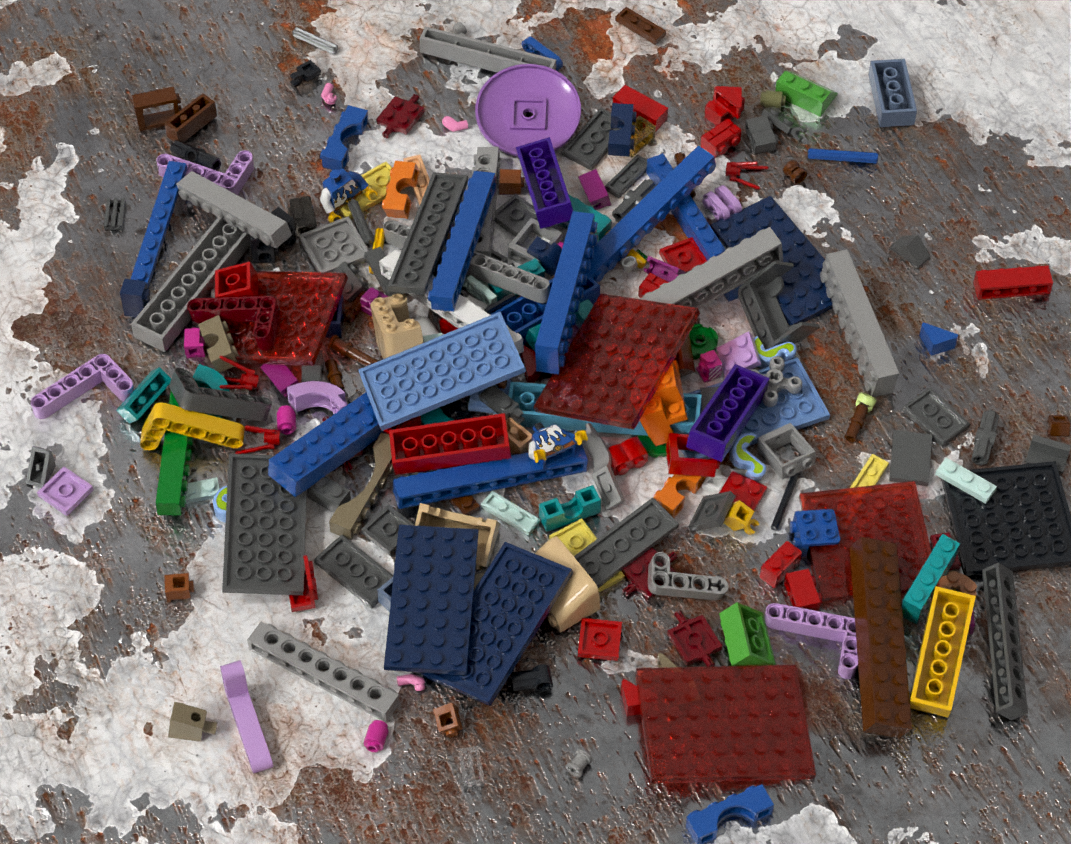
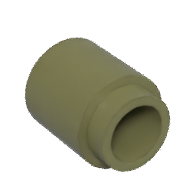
M766 90V92H761L760 105L765 108L776 107L781 109L782 106H785L786 95H783V91Z

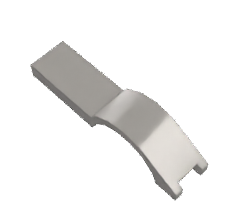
M587 423L585 431L588 440H583L582 445L587 449L593 460L594 472L591 475L606 510H611L625 502V499L611 468L609 449L592 424Z

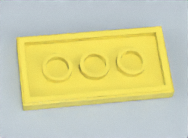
M387 162L361 175L369 184L368 187L373 188L378 194L376 196L374 192L370 193L369 197L372 199L370 201L365 196V191L362 190L363 193L355 198L362 212L386 198V186L390 182V170L392 168ZM348 203L339 209L344 217L349 216L350 219L353 218Z
M582 518L549 535V539L557 536L573 556L597 539ZM620 571L599 587V592L625 579V575Z

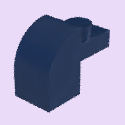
M537 236L528 247L527 253L542 262L541 266L544 268L545 273L551 277L555 275L562 248L555 242L551 245Z

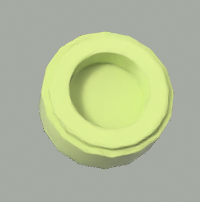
M861 392L857 397L856 406L862 402L869 405L868 412H870L877 400Z

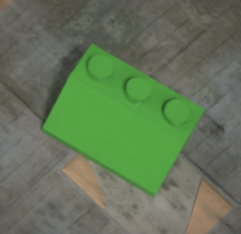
M785 70L776 81L775 91H783L787 102L819 117L822 116L838 94V92L792 71Z
M737 602L719 613L731 666L747 671L776 665L762 612Z

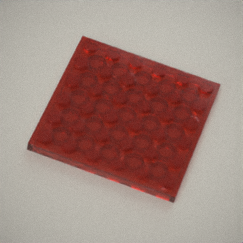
M256 271L258 275V296L274 297L280 311L274 345L268 350H261L257 345L253 335L255 321L227 322L230 329L227 333L231 334L234 340L232 346L236 347L239 354L236 357L238 363L314 366L348 280L346 273Z
M915 481L799 494L801 511L832 509L836 516L840 535L839 544L809 546L818 592L821 593L822 602L853 598L850 546L860 537L897 544L901 593L909 591L931 554Z

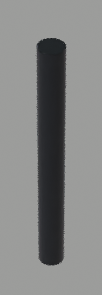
M800 472L791 476L771 525V529L777 531Z

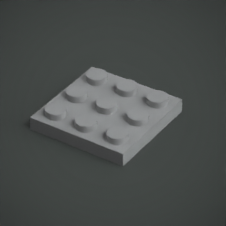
M349 216L299 235V240L320 277L330 275L344 261L350 265L352 263L357 265L366 261L364 253L369 250Z

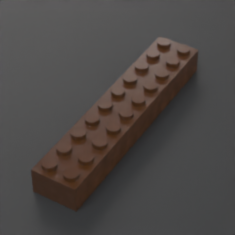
M860 537L850 546L863 732L901 738L912 730L897 544Z

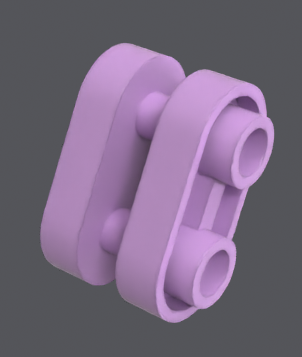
M724 185L715 188V193L710 191L703 195L702 203L704 207L713 213L716 220H727L730 218V214L742 211L739 200Z

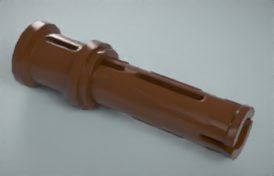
M334 335L329 341L328 349L331 351L335 350L344 358L349 357L364 366L378 362L375 358L354 348L351 342L341 340L338 335Z

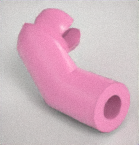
M326 83L321 93V98L328 105L335 104L337 100L336 95L333 96V93H331L334 88L331 83Z
M445 116L442 119L443 125L452 132L468 129L467 120L457 122L450 116Z
M406 674L396 676L398 686L413 684L416 691H422L426 688L424 684L425 679L418 675Z

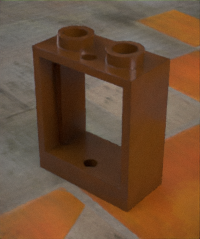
M174 86L132 95L139 131L163 127L166 121L182 110L181 105H178L181 103L179 93H175ZM173 104V109L147 115L143 114V109Z

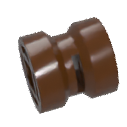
M796 160L789 161L783 168V173L790 177V180L795 185L803 182L808 174L804 168L800 167Z

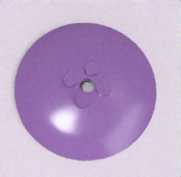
M520 64L505 68L487 80L478 94L475 115L480 132L492 146L499 147V150L506 154L518 156L516 147L548 137L551 139L554 151L565 145L578 128L581 118V103L575 87L558 71L543 65ZM531 112L533 115L525 117L524 113Z

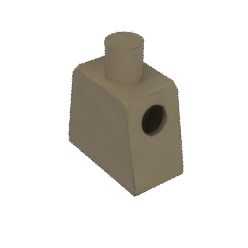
M174 702L168 737L201 741L203 732L215 735L218 722L206 720L207 711L204 709Z

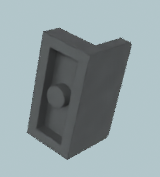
M1033 435L1025 463L1056 461L1058 472L1063 474L1071 445Z

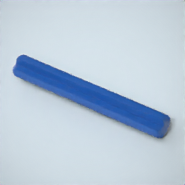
M809 148L808 158L877 163L878 153Z

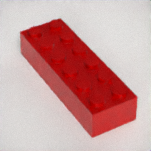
M505 413L389 430L392 464L395 475L511 458Z

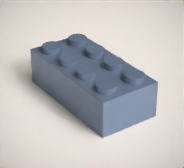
M905 59L870 61L868 76L879 127L914 125L917 108Z

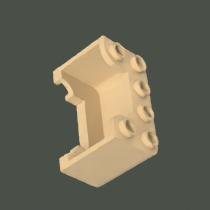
M396 293L385 298L378 297L370 304L376 342L383 359L423 343L419 322L409 318L408 300L405 293Z

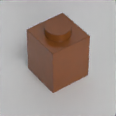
M500 169L499 195H521V188H524L525 177H521V170Z

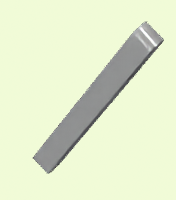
M395 220L385 222L383 224V231L386 243L402 249L411 226ZM447 240L445 241L440 257H442L443 252H446ZM474 251L467 275H472L474 278L538 303H546L548 301L550 283L546 278Z

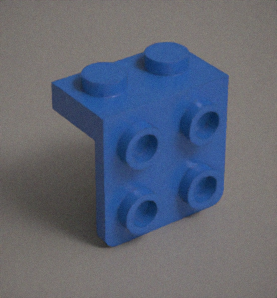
M834 510L795 511L793 521H790V532L794 533L793 545L801 550V557L807 556L809 546L839 544L840 535Z

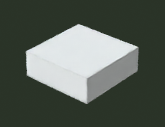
M715 473V477H706L702 488L718 494L728 477Z

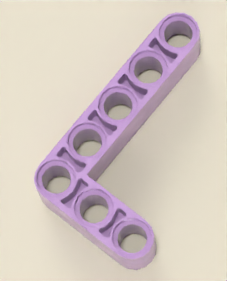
M246 150L237 154L225 173L169 154H161L156 159L158 172L162 177H164L169 161L186 163L187 170L185 176L193 171L236 195L239 194L254 170L253 155L250 151Z
M99 354L35 395L31 399V406L37 419H45L101 382H104L123 402L134 391V385L127 374L108 355Z
M772 603L767 606L764 619L768 628L843 642L838 673L845 679H851L855 676L858 667L856 632L851 631H856L855 618L778 603Z
M241 660L220 666L226 696L253 774L273 768V762L248 692Z

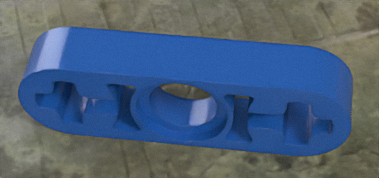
M529 36L522 41V47L525 52L556 59V71L563 67L560 57L533 37Z

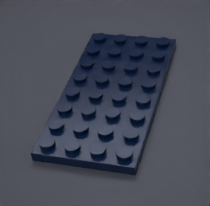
M771 196L742 209L740 213L731 214L727 220L721 219L711 224L712 230L726 249L740 244L746 238H751L762 229L771 227L782 243L783 262L793 263L794 265L792 269L781 276L784 288L776 296L784 317L790 326L806 322L833 308V302L826 293V285L820 279V272H822L825 259Z
M399 525L384 670L456 675L467 674L479 529Z
M504 542L474 589L467 674L422 673V675L491 706L573 575L572 569Z

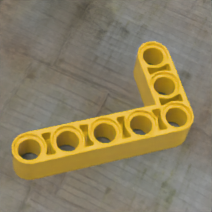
M161 402L154 405L142 427L140 446L144 450H155L167 430L236 449L243 446L245 428L237 422L200 412L188 411L181 407Z

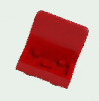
M307 555L303 556L305 566L303 595H289L292 612L316 608L315 600H318L316 579L314 577L313 563L308 561Z

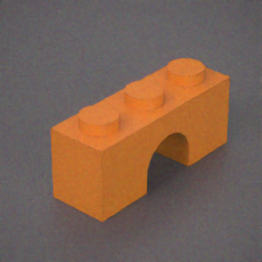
M395 161L394 167L391 168V179L386 186V198L382 201V209L387 217L408 219L412 202L408 194L400 193L406 187H416L420 172L416 163Z
M674 475L666 480L662 490H658L653 498L675 518L684 508L685 497L678 493V491L688 490L695 494L701 488L706 477Z

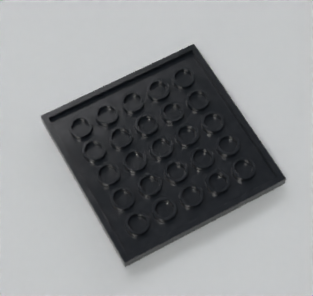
M1056 461L969 470L997 486L996 491L986 504L941 479L956 541L960 543L959 552L966 576L983 574V569L996 563L1002 564L1011 571L1071 565V514Z

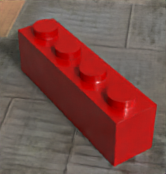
M1049 265L976 271L973 281L978 300L1045 295L1051 293L1053 286Z

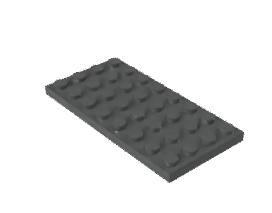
M229 454L222 593L303 595L307 490L294 497L268 475L269 459L275 455Z

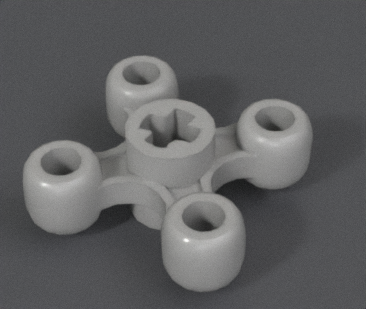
M775 356L770 360V370L767 374H761L758 370L751 369V371L770 378L767 391L763 395V403L767 407H774L777 404V393L781 389H787L792 394H797L802 389V380L799 377H783L782 371L785 367V361L780 356Z

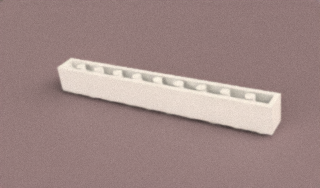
M394 250L379 261L381 275L390 280L400 256V252ZM433 275L425 295L410 294L458 329L490 316L480 306H476L467 297L459 295L454 312L433 310L431 301H428L429 290L433 289ZM507 326L518 353H522L524 351L522 336Z

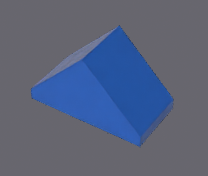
M924 322L922 323L919 336L931 356L956 347L958 334Z

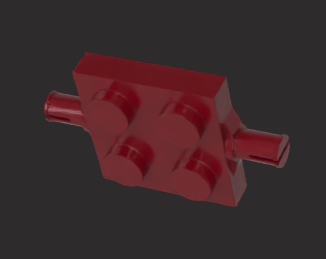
M413 94L408 101L394 96L377 117V124L386 128L382 133L384 138L386 137L387 139L392 132H400L407 135L425 113L423 106L415 104L420 99L417 94Z
M653 547L622 570L630 583L622 589L625 596H628L634 590L640 592L647 600L656 595L648 589V565L652 557L658 553ZM671 552L668 555L670 563L678 558L675 552ZM655 561L656 565L663 567L661 562ZM670 566V572H676V571ZM655 580L657 585H663L661 581Z
M681 610L675 612L674 616L679 624L667 630V636L686 666L703 660L708 669L715 667V663L710 656L722 650V644L704 616L700 615L693 619H686Z

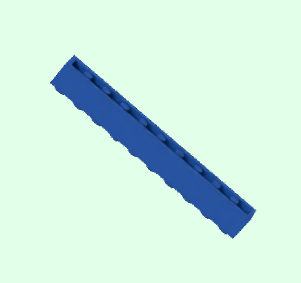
M697 146L597 243V246L593 247L594 257L590 259V272L586 273L596 282H600L609 270L614 269L616 264L626 257L629 251L634 246H637L646 234L651 233L654 227L663 221L666 215L671 210H674L681 200L688 197L691 191L696 186H699L708 174L715 170V157L700 146Z
M664 154L647 159L646 173L657 186L673 170ZM690 194L681 200L674 210H671L687 238L692 237L707 261L711 257L718 256L725 251V248ZM740 286L724 294L728 302L738 298Z
M474 171L472 178L468 180V189L464 191V201L460 203L459 214H456L455 226H452L451 237L447 239L446 252L442 253V263L438 265L437 277L433 279V289L429 290L428 301H431L433 310L452 312L455 310L497 187L495 173Z
M576 443L574 456L545 469L541 468L539 462L535 463V460L529 458L528 453L514 454L509 459L455 466L407 477L402 476L393 479V493L398 509L418 506L420 503L428 504L587 472L588 459L583 445Z

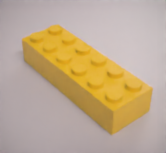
M935 586L910 694L911 709L949 717L976 596Z

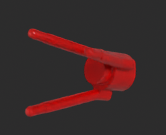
M757 161L727 162L726 176L730 177V181H736L760 190L759 186L739 179L737 176L741 175V169L767 170L769 167L751 166L757 165Z
M224 356L219 357L221 360L247 372L241 375V379L224 377L227 382L240 383V385H220V389H256L259 376L254 374L255 370L248 369Z
M246 425L244 427L245 431L264 434V443H268V445L236 451L235 454L274 449V445L280 444V430Z

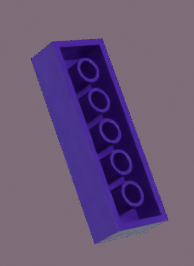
M550 137L516 147L540 229L569 221L573 208Z
M734 364L690 429L686 447L722 462L763 400V395L767 391L770 378Z

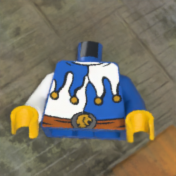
M344 169L332 170L330 177L322 183L323 190L320 202L326 213H329V223H332L335 218L337 220L342 219L334 211L336 212L351 201V199H355L362 194V190L365 191V196L370 201H372L369 197L370 193L374 192L376 196L378 194L373 188L368 187L369 184L359 173L346 172Z
M539 422L532 428L535 433H533L532 441L529 443L528 455L529 458L535 460V463L539 462L542 469H545L574 456L576 443L581 445L583 440H588L586 431L580 430L576 433H571L555 424L545 428Z

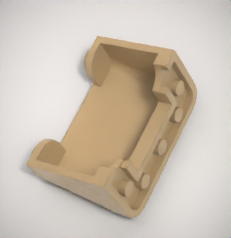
M420 503L415 526L479 529L476 570H481L488 567L500 523L497 520L487 518L485 521L480 517L463 515L440 508L436 509L430 507V505Z
M557 536L549 539L534 553L571 568L573 571V575L551 608L549 617H547L553 628L556 627L561 633L581 621L582 618H586L601 609L597 585Z

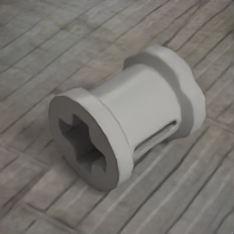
M578 749L575 752L576 756L571 763L568 762L565 767L570 774L580 778L586 765L591 764L592 757L584 750Z

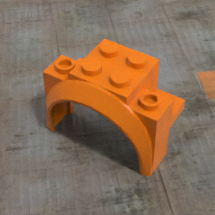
M654 356L635 361L636 369L630 382V392L635 410L644 430L654 445L658 446L667 443L668 434L674 433L671 424L688 420L677 361H673L671 358L656 363Z

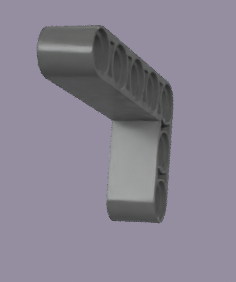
M184 368L174 369L169 385L178 405L188 411L266 421L272 406V401L266 397L198 387L191 372Z

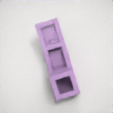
M308 381L287 387L288 402L296 412L311 407H324L335 414L348 405L345 392L330 383Z

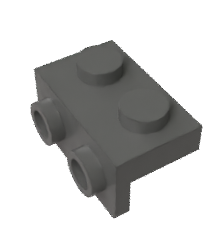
M344 261L329 277H333V282L337 284L338 290L346 301L351 303L362 291L366 292L369 289L367 286L369 283L363 276L358 274L360 271L353 263L350 265Z

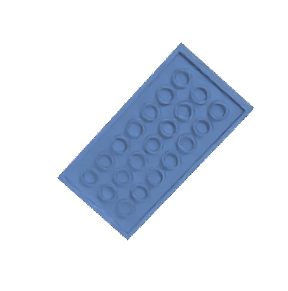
M501 312L358 370L381 431L526 372Z
M798 357L785 361L782 374L784 378L799 377L802 380L801 391L797 394H792L787 389H781L777 393L778 402L774 407H767L764 405L763 400L761 401L740 435L750 432L756 434L755 439L750 445L758 443V437L789 423L798 430L830 419V413ZM766 367L758 371L761 374H767L770 368ZM722 382L708 387H720ZM700 389L687 394H700ZM681 450L685 458L709 459L708 456L696 451Z

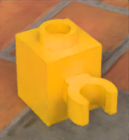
M739 500L732 503V507L725 517L724 524L733 531L744 529L746 534L752 535L755 531L751 529L750 525L752 524L755 527L759 525V522L756 519H751L755 511Z

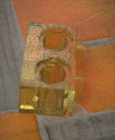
M638 116L636 122L632 123V125H635V136H631V139H634V149H630V157H634L655 138L656 126L641 116Z

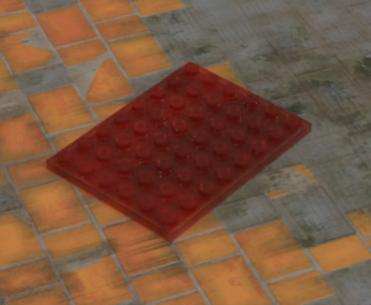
M600 294L570 344L568 353L564 354V367L560 368L559 374H552L533 406L535 411L634 430L700 315L699 309Z
M796 665L636 668L635 677L651 784L815 778V765Z

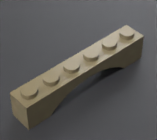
M381 432L373 445L375 467L370 482L358 496L337 507L329 521L331 533L339 536L343 535L347 539L352 540L354 535L359 533L363 519H367L369 516L371 505L377 502L379 492L385 488L389 474L394 472L390 437L388 434Z

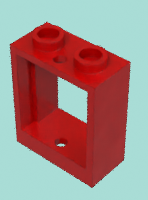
M668 434L666 443L668 474L715 477L716 469H720V461L711 457L709 459L679 457L678 450L694 451L686 447L689 434Z

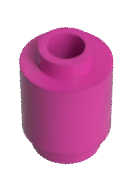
M285 405L281 406L277 412V430H280V433L284 435H290L297 429L296 412L293 407Z
M374 720L368 727L363 744L370 752H378L384 748L389 732L388 725L384 721Z

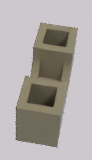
M219 315L198 324L202 337L209 347L207 351L216 371L221 373L234 367L219 358L224 356L238 363L236 357L239 354L236 347L232 346L234 340L231 334L227 333L230 331L227 322H222Z

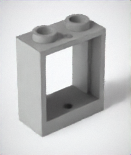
M530 218L509 244L508 258L521 265L535 259V257L527 253L526 248L521 246L532 232L550 240L549 244L551 245L553 242L556 244L562 242V232L552 227L540 229L538 221Z
M791 423L758 437V452L782 480L815 465V450ZM791 442L801 456L783 464L773 453V450Z

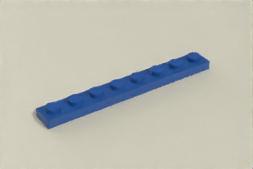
M168 162L131 276L132 280L147 282L148 289L179 195V189L176 184L185 176L187 170L186 163Z

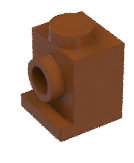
M189 573L164 575L167 602L191 598V592H195L194 580H190Z
M449 703L433 709L438 731L443 736L448 738L455 737L459 734L458 731L463 730L459 709L455 704Z

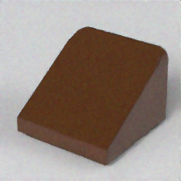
M1067 415L1048 416L1051 436L1070 435L1071 423Z

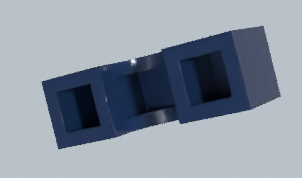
M612 103L611 128L620 130H610L608 155L629 157L630 149H634V139H631V136H635V125H632V123L636 122L637 112H633L634 104Z

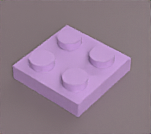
M749 331L717 347L725 378L734 364L749 370L761 365L753 335Z
M63 467L37 494L45 502L68 516L94 489L88 482L66 467Z

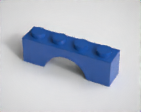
M348 105L346 110L341 113L340 121L335 125L333 135L329 136L325 149H322L320 154L323 168L331 170L345 169L349 161L348 148L343 145V142L351 136L363 134L369 122L368 110Z
M762 784L758 786L753 785L738 795L732 794L724 801L719 803L713 802L701 811L695 810L687 816L686 827L695 844H705L716 839L717 825L725 817L742 815L755 822L771 815L774 804Z

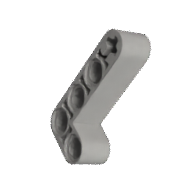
M663 552L656 553L648 565V589L656 595L717 601L722 599L729 587L728 582L722 577L670 572V558ZM655 561L661 562L663 567L656 565ZM655 580L661 581L663 585H657ZM674 582H679L682 588L677 587ZM694 584L700 585L702 590L696 589Z

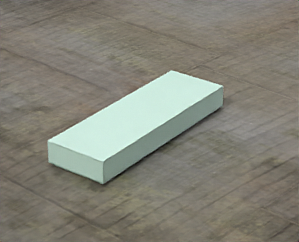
M491 491L481 503L482 509L527 536H530L540 524L539 518L494 491Z

